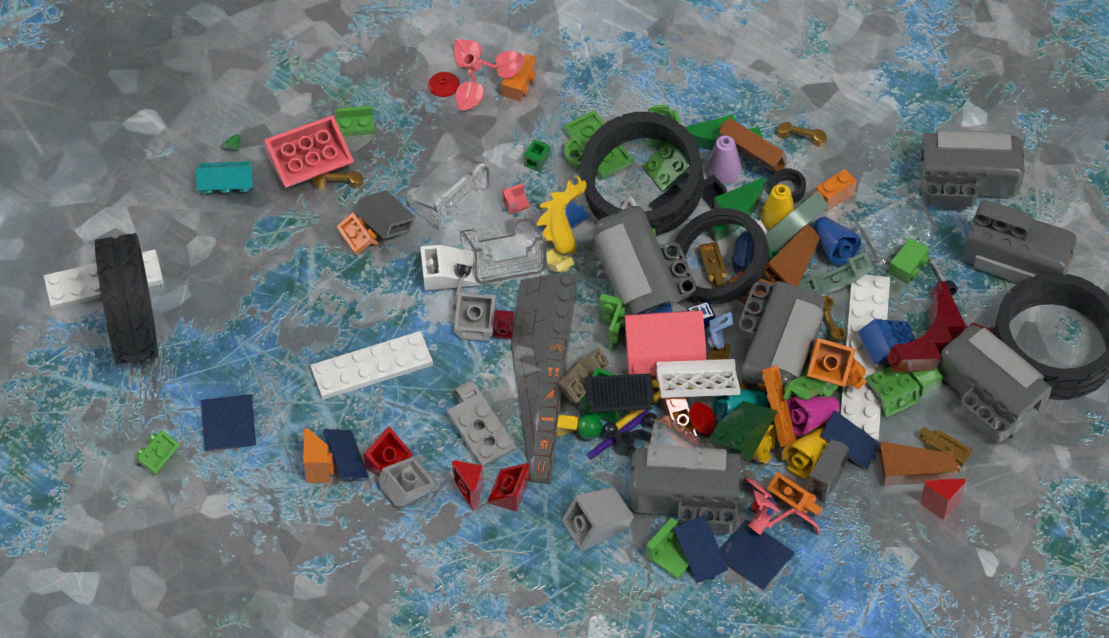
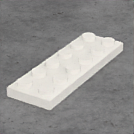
M156 250L142 252L148 287L164 284ZM96 263L44 275L51 310L102 298Z
M419 331L310 366L322 400L433 366V361L422 333Z

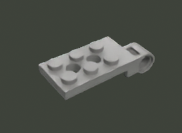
M470 380L454 388L455 397L460 404L448 409L447 415L478 463L484 468L516 450L515 444L476 384ZM480 422L484 425V428L476 430L473 425ZM491 438L495 443L492 446H487L483 441Z

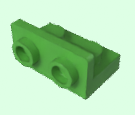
M372 106L336 109L337 125L343 137L374 134Z
M803 375L786 384L783 398L788 400L797 396L808 400L822 393L825 385L807 375Z
M163 430L158 434L154 432L147 440L150 444L146 448L141 447L135 454L137 459L133 462L136 465L140 463L153 475L159 471L180 446L178 442Z

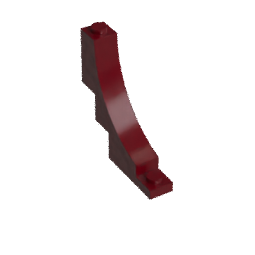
M945 281L938 282L931 292L934 302L929 308L930 319L927 333L912 342L895 344L887 355L893 372L934 370L942 359L940 354L944 347L953 340L952 338H956L966 328V324Z

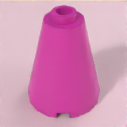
M814 396L808 400L792 397L787 400L794 434L797 436L806 435L828 421L833 411L839 412V402L833 396Z

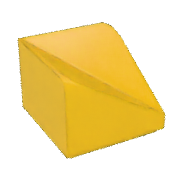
M559 415L557 437L576 431L578 417Z

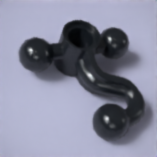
M647 413L643 417L644 425L648 428H654V433H649L643 429L619 433L617 425L613 422H608L603 426L604 435L610 438L613 437L616 440L614 444L616 453L622 456L630 453L631 460L636 450L633 446L636 438L656 441L662 436L663 430L658 422L657 415L654 413Z

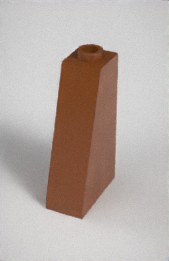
M729 118L721 124L719 128L720 137H732L737 150L772 175L784 169L788 163L784 151L733 119Z
M808 224L805 225L767 263L764 275L772 283L776 284L777 281L798 287L820 240V236Z
M880 442L878 454L884 486L923 484L925 480L956 479L957 473H960L959 462L955 460V455L952 453Z

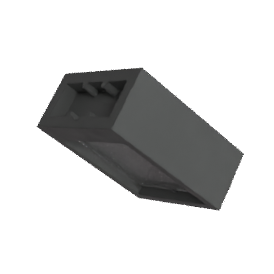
M830 440L809 476L807 490L824 504L846 468L849 447L840 441Z

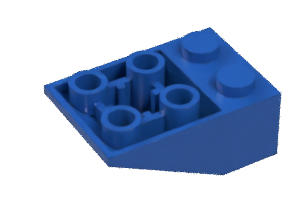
M874 319L858 331L869 355L876 365L889 364L887 355L895 344H904L916 340L912 333V327L907 321Z

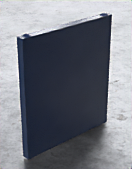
M252 394L201 400L205 451L256 446Z
M745 520L720 551L729 568L764 591L794 556L795 552L764 531L761 535L748 526L750 522Z

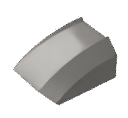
M458 292L454 332L461 339L485 341L492 335L497 301L496 295Z
M415 457L383 468L379 476L381 490L387 494L396 507H402L417 500L437 486L436 481Z

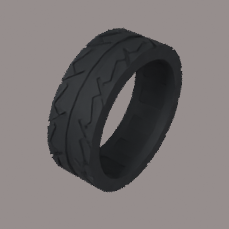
M632 112L607 121L592 135L586 143L581 157L580 176L582 181H586L584 193L588 206L598 220L614 213L618 214L617 212L623 210L606 201L597 191L595 180L600 164L619 145L631 140L644 138L657 139L669 143L683 154L690 165V173L681 192L664 206L651 211H645L651 228L655 229L656 236L678 228L691 216L698 206L703 193L704 174L697 143L692 134L683 125L678 124L679 122L669 116L659 113Z
M137 233L119 235L118 238L95 239V256L100 292L116 364L135 362V359L147 360L158 358V344L150 292Z
M1063 273L1034 275V277L1018 282L1009 290L1010 293L1005 295L1000 304L993 334L1044 376L1043 380L1052 387L1049 398L1053 400H1070L1079 398L1081 395L1086 396L1099 389L1106 382L1105 380L1109 379V295L1104 290L1082 277L1070 274L1064 275ZM1051 304L1065 306L1083 314L1096 325L1103 337L1105 352L1097 360L1081 367L1065 369L1050 367L1032 359L1019 348L1013 339L1009 323L1019 313L1031 307Z

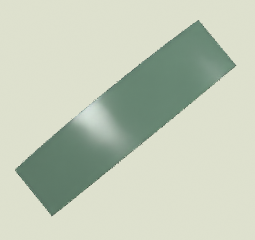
M818 191L765 234L769 249L777 250L830 206Z
M867 252L850 258V263L817 278L812 275L801 280L798 287L823 296L854 283L869 273L873 266Z

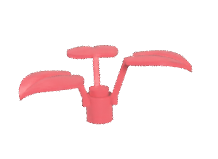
M456 39L454 45L455 61L459 67L469 69L468 72L473 80L472 83L469 81L462 83L456 90V101L459 110L472 109L483 99L484 87L476 84L473 73L481 68V64L494 69L497 68V74L501 78L510 79L520 71L525 57L516 51H505L496 57L497 65H493L483 59H479L482 48L478 42Z
M747 476L742 482L750 483L760 490V492L753 491L760 506L754 518L748 524L758 534L761 535L767 526L771 528L773 524L789 514H795L809 521L815 528L817 535L820 534L818 525L807 514L796 508H791L770 522L771 517L766 514L769 507L779 514L781 512L773 502L767 499L768 496L771 499L773 496L755 480Z

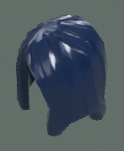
M748 230L744 231L733 245L731 256L732 265L736 272L739 271V267L748 268L754 255V240Z

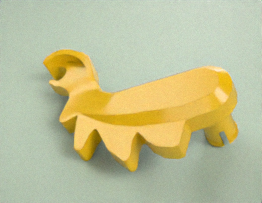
M574 175L578 179L576 185H573L569 180L564 192H553L551 197L554 200L540 204V208L547 209V211L539 218L536 224L540 228L546 226L542 233V240L545 243L553 242L555 248L562 254H574L577 251L576 240L565 211L567 205L572 200L580 197L586 189V181H582L576 175Z

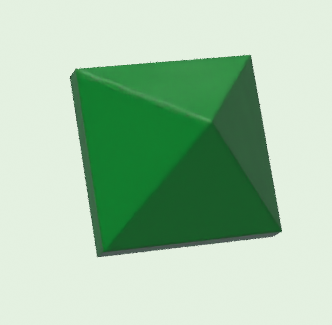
M241 135L231 136L220 145V148L238 151Z

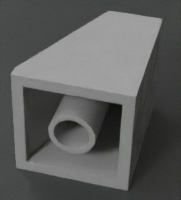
M615 487L576 495L561 521L582 552L627 530L634 516Z

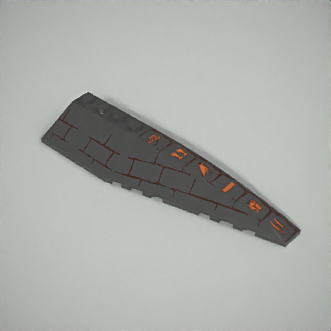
M555 273L523 279L520 282L511 346L528 464L530 465V479L534 483L551 484L557 442V423L563 397V390L558 383L566 374L577 293V274Z

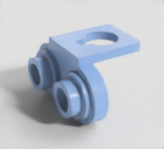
M731 312L709 321L710 326L707 327L710 335L708 342L711 348L715 347L719 350L724 348L722 329L733 324ZM728 319L725 323L719 324L722 320Z

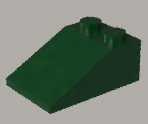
M743 401L717 424L709 438V442L714 448L726 449V453H739L741 460L750 462L777 411Z

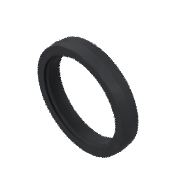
M731 208L707 211L686 224L676 237L674 242L680 245L685 258L693 241L701 233L717 225H739L747 229L754 240V255L743 275L731 284L720 288L707 289L696 286L693 295L690 296L694 300L708 304L731 302L748 293L764 274L769 258L767 238L760 225L742 211ZM672 248L670 256H676L677 252ZM682 266L674 267L676 273H684ZM689 283L682 284L683 290H692V286Z

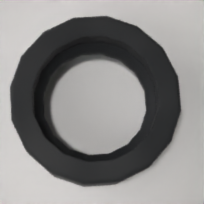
M791 168L777 171L771 179L770 190L772 191L773 187L781 181H793L799 186L797 191L791 192L793 202H799L804 197L806 190V179L803 174Z

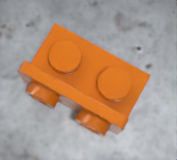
M354 212L336 226L357 255L371 243L376 246L379 244L375 231L372 228H368L367 223Z

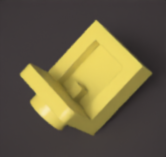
M555 247L544 252L549 269L552 271L563 273L568 271L570 266L574 265L572 257L565 256Z

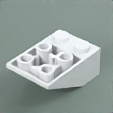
M443 245L421 247L425 291L457 288L460 278L456 274L457 263L472 266L469 276L463 278L461 287L481 285L477 252Z

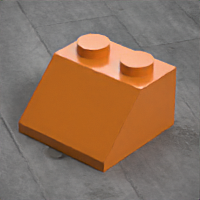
M816 338L809 358L807 376L845 387L856 349Z
M305 428L303 465L306 483L330 482L331 475H334L333 454L329 453L328 445L311 430Z

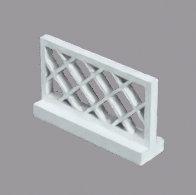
M735 359L657 362L656 380L659 384L661 398L740 395V387L735 370Z

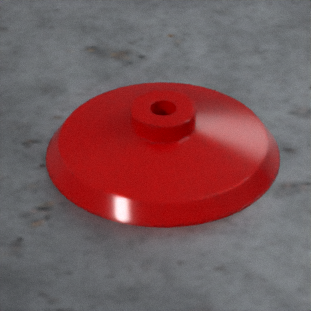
M449 72L436 73L428 81L429 91L438 97L454 95L460 85L457 76Z
M695 402L691 406L690 420L695 429L706 435L712 434L717 426L713 411L702 402Z

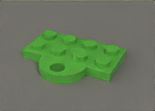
M595 110L564 125L565 132L571 138L565 145V159L574 168L580 169L581 157L586 143L605 124ZM621 144L604 158L597 174L603 180L633 165L634 160ZM578 154L580 157L572 158L571 155Z

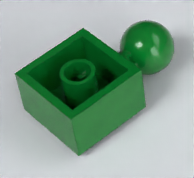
M597 367L592 377L615 374ZM585 393L580 399V410L590 414L584 415L579 419L577 424L578 433L584 439H595L602 431L600 419L616 423L622 411L591 413V409L587 408Z

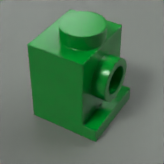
M534 139L524 154V166L541 172L543 165L550 156V146L545 142H539Z

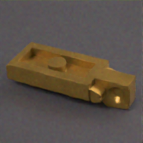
M712 242L699 245L698 249L707 278H709L710 282L714 281L716 288L724 287L723 279L727 277L726 268L718 243Z
M923 426L918 434V439L923 441L931 450L954 454L955 460L959 462L961 467L964 466L973 452L972 448L941 430H933L932 432Z

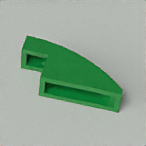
M734 114L686 126L685 128L692 134L698 148L712 151L717 139L720 137L719 128L721 124L729 118L734 121L736 119ZM759 127L749 129L753 133L763 138Z
M764 177L715 197L714 209L731 208L751 216L762 198L765 186ZM721 224L709 228L708 232L713 240L717 242L729 236L741 226Z

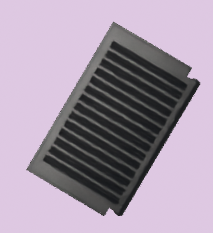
M651 373L585 377L587 408L591 409V413L652 409L651 405L654 404Z

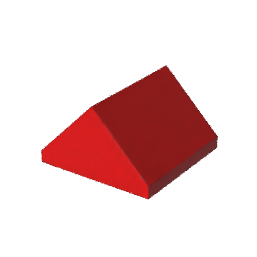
M387 426L363 454L365 468L379 477L383 468L409 459L413 456V453L392 428Z
M454 460L452 461L453 482L471 509L475 511L477 510L484 486L483 466Z
M524 463L500 469L488 503L517 512L530 480V465Z
M965 478L925 480L920 499L921 504L944 520L961 502L966 483Z

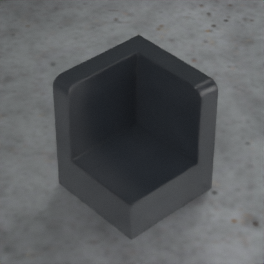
M712 175L704 180L701 198L710 208H713L714 198L726 193L727 189L715 175Z

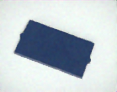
M836 410L833 411L829 420L825 422L826 426L820 438L827 443L831 439L844 443L849 447L848 458L864 470H867L872 459L876 458L875 454L880 443Z
M339 428L324 429L323 433L330 453L333 454V461L339 478L352 479L353 481L368 480L369 476L352 430H340Z
M705 514L693 520L688 519L686 523L674 527L697 583L709 578L714 579L716 575L728 571Z

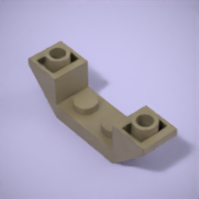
M596 348L573 364L558 384L570 401L574 403L579 402L586 393L583 388L585 377H592L597 367L604 370L609 364L606 356L600 348Z

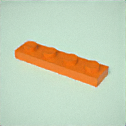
M775 365L763 369L762 378L766 384L767 399L771 409L777 411L773 419L777 430L776 437L780 447H784L796 441L787 400L783 398L785 392L779 367Z

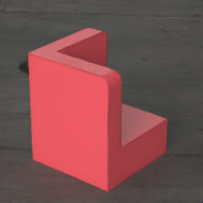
M523 183L502 190L503 203L510 215L530 208V204L525 196Z

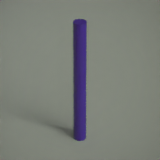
M644 410L620 428L618 432L631 431L643 422V417L645 414L650 413L649 410ZM608 437L587 453L588 458L593 460L614 444L616 440L613 437Z

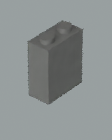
M387 190L360 198L355 213L383 239L409 232L416 218Z

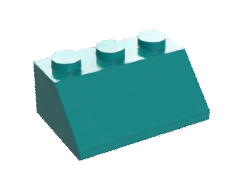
M254 161L199 163L195 168L197 191L201 190L202 193H212L213 190H220V192L226 193L231 192V189L247 192L250 191V188L254 187Z

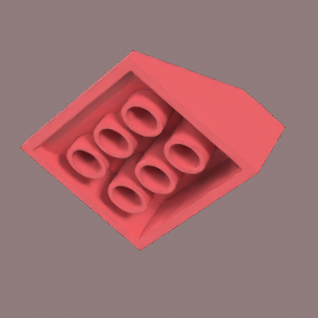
M333 115L264 139L265 151L285 188L354 163Z
M702 310L625 315L628 375L651 373L652 376H656L657 362L707 360Z

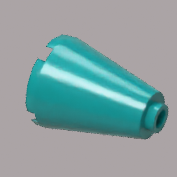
M740 389V395L712 396L714 415L718 414L720 419L716 420L717 423L743 401L767 407L769 404L767 394L759 390Z

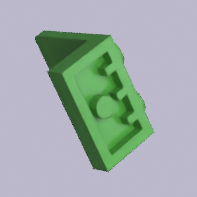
M666 143L643 165L663 191L667 190L683 174L690 173V165L686 158L669 143Z
M601 294L599 299V320L606 324H611L609 328V349L613 350L614 345H618L620 340V328L623 329L625 326L624 316L626 307H623L621 298Z
M889 366L866 377L869 386L881 399L882 414L885 417L919 403V386L907 372H893L892 367Z
M671 517L646 545V557L678 579L690 565L674 530V527L678 526V522Z

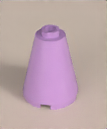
M721 136L717 139L705 164V172L707 177L715 175L722 184L726 185L738 180L742 171V165L734 139L730 136Z

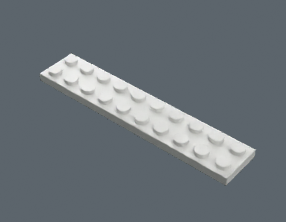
M865 275L851 284L846 346L856 349L854 358L866 369L865 380L867 376L884 369V365L874 364L858 331L874 319L887 320L890 277ZM867 382L859 390L855 387L851 388L846 384L842 388L840 414L878 441L881 412L880 397Z

